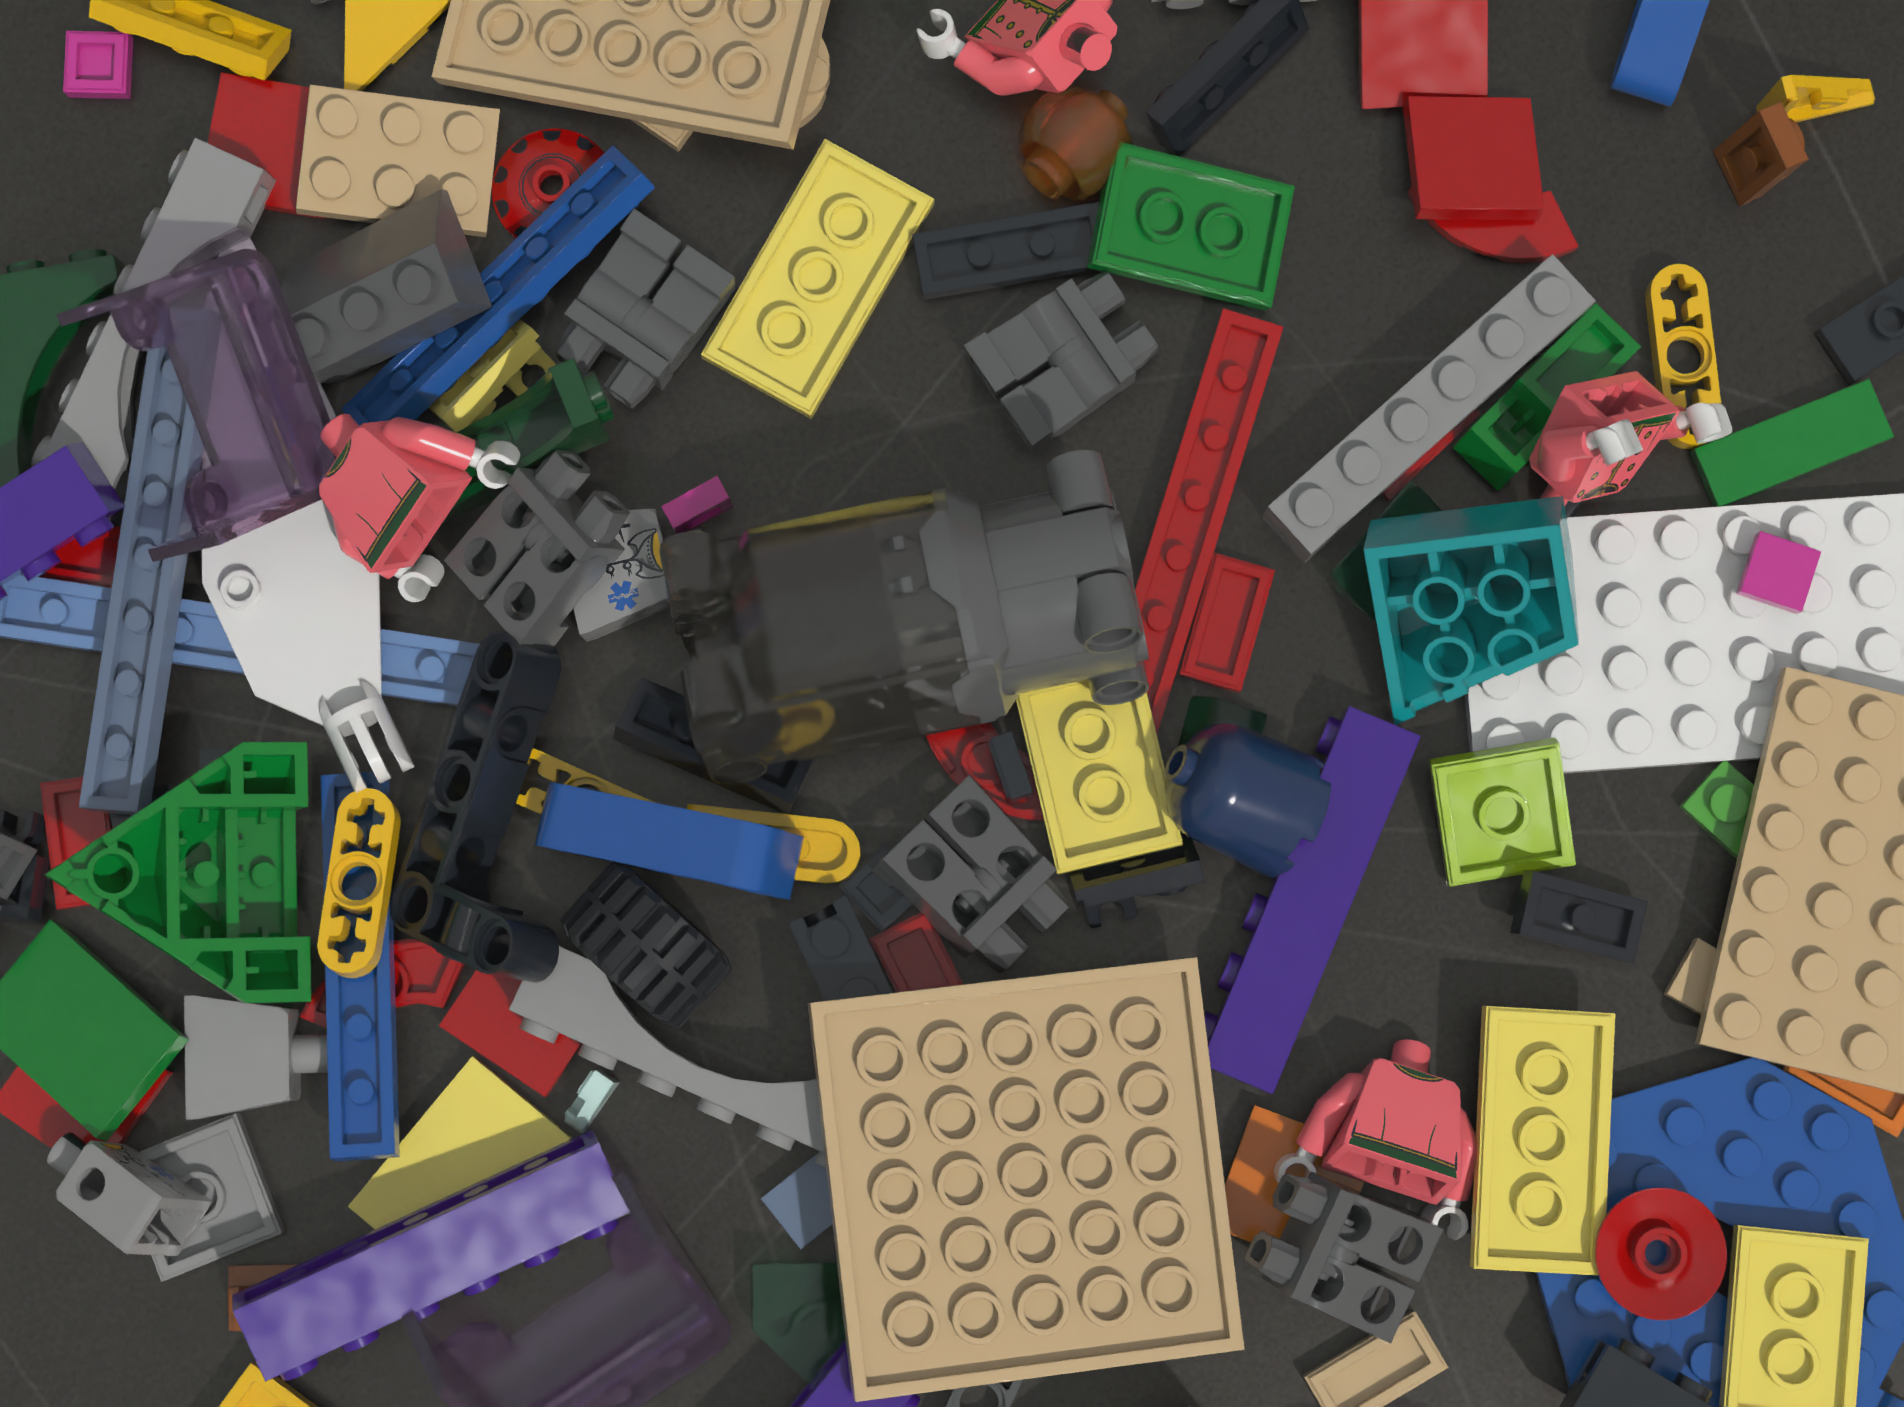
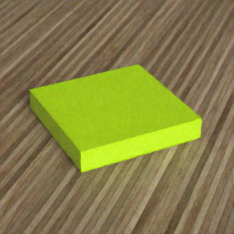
M1555 737L1428 759L1445 876L1449 887L1521 875L1524 873V870L1538 872L1576 865L1560 744Z

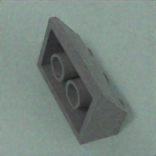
M441 189L285 268L276 323L298 380L337 384L491 308L492 304L448 191Z

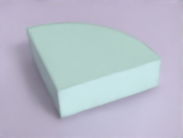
M602 1069L590 1071L577 1091L578 1097L571 1107L566 1110L564 1122L579 1133L584 1134L620 1082Z

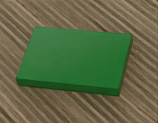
M1115 141L1110 145L1087 268L1103 272L1107 271L1108 273L1266 311L1272 308L1295 186Z
M51 919L0 980V1050L95 1138L106 1142L189 1041L180 1030L61 923Z

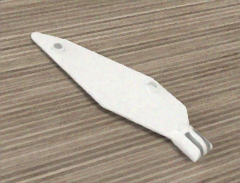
M251 238L218 255L204 309H212L222 315L223 319L202 455V584L254 695L324 726L352 788L357 793L368 787L359 770V765L344 738L346 736L356 735L380 784L392 778L368 728L376 722H379L386 742L402 771L405 772L415 767L382 699L380 575L376 572L369 573L363 564L342 552L338 543L332 515L319 495V484L337 458L320 439V434L336 415L321 383L298 380L276 323L280 298ZM250 313H264V318L258 325L248 326L244 324L245 318Z

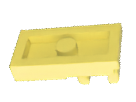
M519 319L503 335L501 340L494 347L488 349L458 378L455 385L443 393L429 409L454 432H458L493 412L496 407L494 399L503 391L502 387L504 385L516 396H520L529 389L522 382L523 372L520 370L525 363L528 365L536 364L544 372L556 364L535 341L539 335L529 325Z

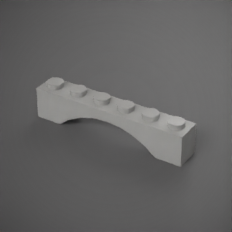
M197 138L194 139L189 151L182 150L174 160L168 176V183L172 187L162 208L155 207L148 215L141 232V241L145 242L135 264H128L120 273L113 292L114 298L118 300L107 322L101 321L94 328L86 347V354L90 358L80 379H72L65 388L59 402V412L63 415L52 437L47 435L39 443L31 462V467H33L65 445L83 442L123 503L126 496L135 437L133 398L137 372L150 334L154 307H165L170 298L194 272L221 252L251 237L265 208V203L276 183V180L264 169ZM120 510L108 518L115 522Z
M1552 254L1273 501L1264 512L1263 520L1305 564L1459 423L1574 325L1596 300Z
M559 946L557 964L550 976L538 983L522 980L509 1008L510 1011L523 1016L519 1026L520 1029L553 1044L559 1033L583 1044L578 1052L579 1056L610 1070H614L618 1060L641 1070L637 1079L638 1083L669 1097L673 1096L677 1086L700 1096L696 1109L731 1124L736 1113L759 1123L755 1136L790 1151L795 1140L819 1150L814 1162L826 1168L816 1079L800 1082L763 1083L735 1079L695 1064L671 1050L649 1031L621 997L615 983L591 960Z

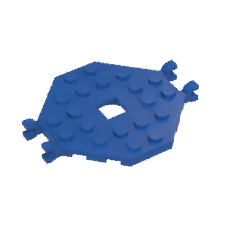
M1752 1057L1733 1061L1723 1066L1682 1076L1612 1098L1606 1214L1617 1202L1636 1191L1647 1188H1670L1695 1197L1713 1213L1716 1219L1731 1227L1735 1224L1869 1239L1856 1407H1904L1903 1400L1879 1389L1904 1341V1221L1872 1119L1774 1065ZM1660 1240L1651 1241L1645 1249V1257L1652 1265L1663 1262L1667 1254L1666 1247ZM1535 1272L1552 1334L1555 1335L1565 1368L1564 1374L1569 1389L1598 1339L1616 1348L1622 1337L1656 1357L1650 1368L1652 1371L1673 1382L1678 1372L1686 1375L1714 1392L1707 1404L1712 1407H1719L1727 1297L1716 1292L1704 1306L1690 1315L1673 1320H1652L1635 1315L1620 1306L1605 1290L1599 1275Z

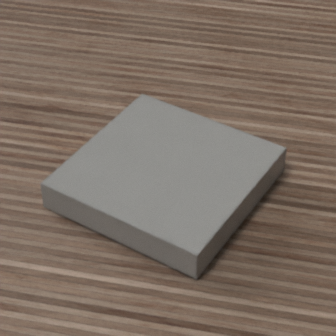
M234 1113L139 1152L213 1201L178 1256L151 1255L161 1282L286 1232L240 1113Z

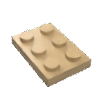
M310 85L296 204L297 214L376 223L443 189L448 191L464 235L486 237L500 109Z

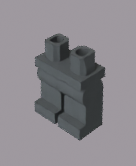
M636 209L632 210L620 228L621 235L599 268L592 274L578 298L574 299L564 313L569 326L563 333L555 351L557 359L561 362L574 358L583 375L587 373L602 351L619 361L620 363L603 387L612 397L630 409H633L645 398L654 386L663 391L673 377V373L684 362L737 292L735 276L689 245L683 250L679 238Z
M1107 271L1085 280L1078 286L1072 278L1057 287L1056 291L1042 297L987 334L984 332L964 344L965 356L997 402L1000 400L1001 409L1033 455L1106 403L1118 392L1120 393L1135 383L1136 371L1143 367L1158 351V344L1140 320L1113 338L1100 319L1125 303V297ZM1049 367V369L1046 370L1045 372H1043L1041 375H1039L1038 377H1036L1035 379H1033L1032 381H1030V382L1027 383L1026 385L1022 386L1023 384H1025L1026 382H1028L1029 380H1031L1032 378H1034L1035 376H1037L1038 374H1040L1042 371H1044L1045 369H1047V368Z
M556 449L537 469L518 467L507 481L509 486L493 500L444 559L446 564L478 600H487L483 606L507 633L516 638L519 644L555 646L569 628L564 622L565 618L582 595L600 580L606 570L607 563H614L625 550L615 537L630 512L617 497L607 491L594 490L585 503L578 498L575 493L591 473L587 464L573 451ZM475 569H480L484 573V576L476 572ZM513 612H518L524 620H520Z
M970 775L872 869L889 888L894 885L922 912L929 923L942 936L952 942L951 946L964 959L974 952L984 963L1000 974L1010 967L1028 948L1005 923L1017 909L1042 933L1070 907L1058 887L1049 879L1057 869L1044 856L1041 858L1030 841Z
M1312 1171L1308 1178L1288 1174L1283 1175L1273 1194V1207L1290 1215L1289 1220L1280 1238L1262 1230L1257 1235H1254L1245 1255V1260L1263 1273L1262 1279L1291 1298L1308 1304L1391 1343L1414 1295L1415 1289L1389 1273L1357 1260L1361 1257L1416 1282H1420L1444 1229L1411 1210L1393 1203L1389 1204L1353 1188L1331 1181ZM1413 1228L1417 1240L1415 1249L1407 1258L1398 1260ZM1384 1288H1386L1389 1293L1387 1309L1377 1319H1371Z

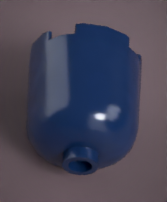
M1222 722L1201 729L1185 745L1178 746L1170 755L1165 768V778L1168 780L1166 786L1167 810L1178 830L1189 838L1262 875L1274 878L1288 872L1295 863L1287 859V857L1294 851L1302 838L1313 842L1317 837L1327 813L1331 783L1320 778L1319 770L1324 767L1322 760L1246 727Z

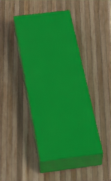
M1867 379L1697 447L1690 454L1713 507H1721L1889 441L1894 435L1870 379Z

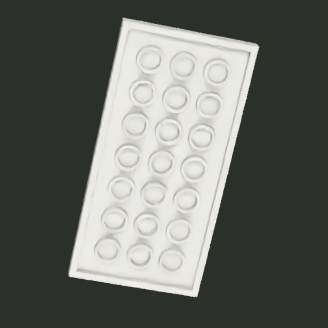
M1904 493L1568 517L1567 524L1573 558L1579 645L1509 676L1502 673L1470 687L1468 694L1465 695L1469 752L1555 737L1560 744L1563 773L1566 774L1718 763L1722 761L1759 760L1780 669L1784 667L1904 695ZM1759 531L1821 551L1803 611L1799 614H1794L1736 594L1755 534Z

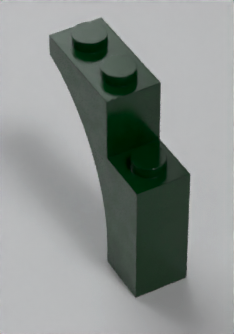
M102 249L82 250L68 256L69 262L45 266L43 261H20L6 267V274H0V487L31 468L38 411L45 388L62 354L76 335L97 314L118 300L113 296L114 287L126 265L114 254L107 255V251Z
M572 358L550 367L540 380L526 392L497 411L456 433L474 439L475 447L484 451L495 441H506L516 446L520 452V459L516 465H508L497 459L491 460L495 468L506 471L512 476L518 467L537 469L556 449L573 451L578 454L611 441L604 423L615 419L595 372L592 371L583 375L576 361ZM468 466L465 471L472 477V480L445 520L493 501L509 484L497 489L488 488L478 478L477 468Z

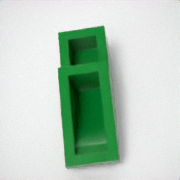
M1595 303L1466 432L1453 449L1499 491L1529 461L1565 385L1613 376L1641 346Z

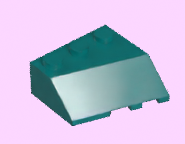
M1563 496L1370 520L1364 545V555L1395 725L1415 717L1416 711L1445 699L1447 703L1466 695L1470 687L1502 673L1509 676L1579 645L1573 558Z

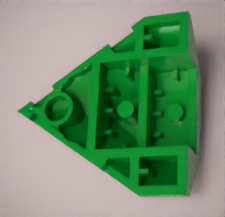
M307 742L239 743L44 874L242 1003L311 1002L310 936L297 937L296 810L308 807Z

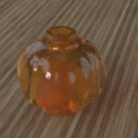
M1069 86L1060 93L1046 92L1025 114L1018 138L1020 152L1025 158V161L1022 163V170L1028 181L1039 192L1051 199H1058L1060 196H1064L1071 201L1085 202L1100 198L1121 146L1124 143L1133 145L1132 136L1124 122L1129 116L1124 103L1107 90H1101L1096 94L1078 86ZM1126 158L1125 167L1129 162L1128 158Z

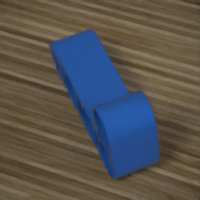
M1637 0L1613 70L1610 89L1664 106H1672L1710 0Z
M548 782L534 845L791 900L804 837L753 822Z

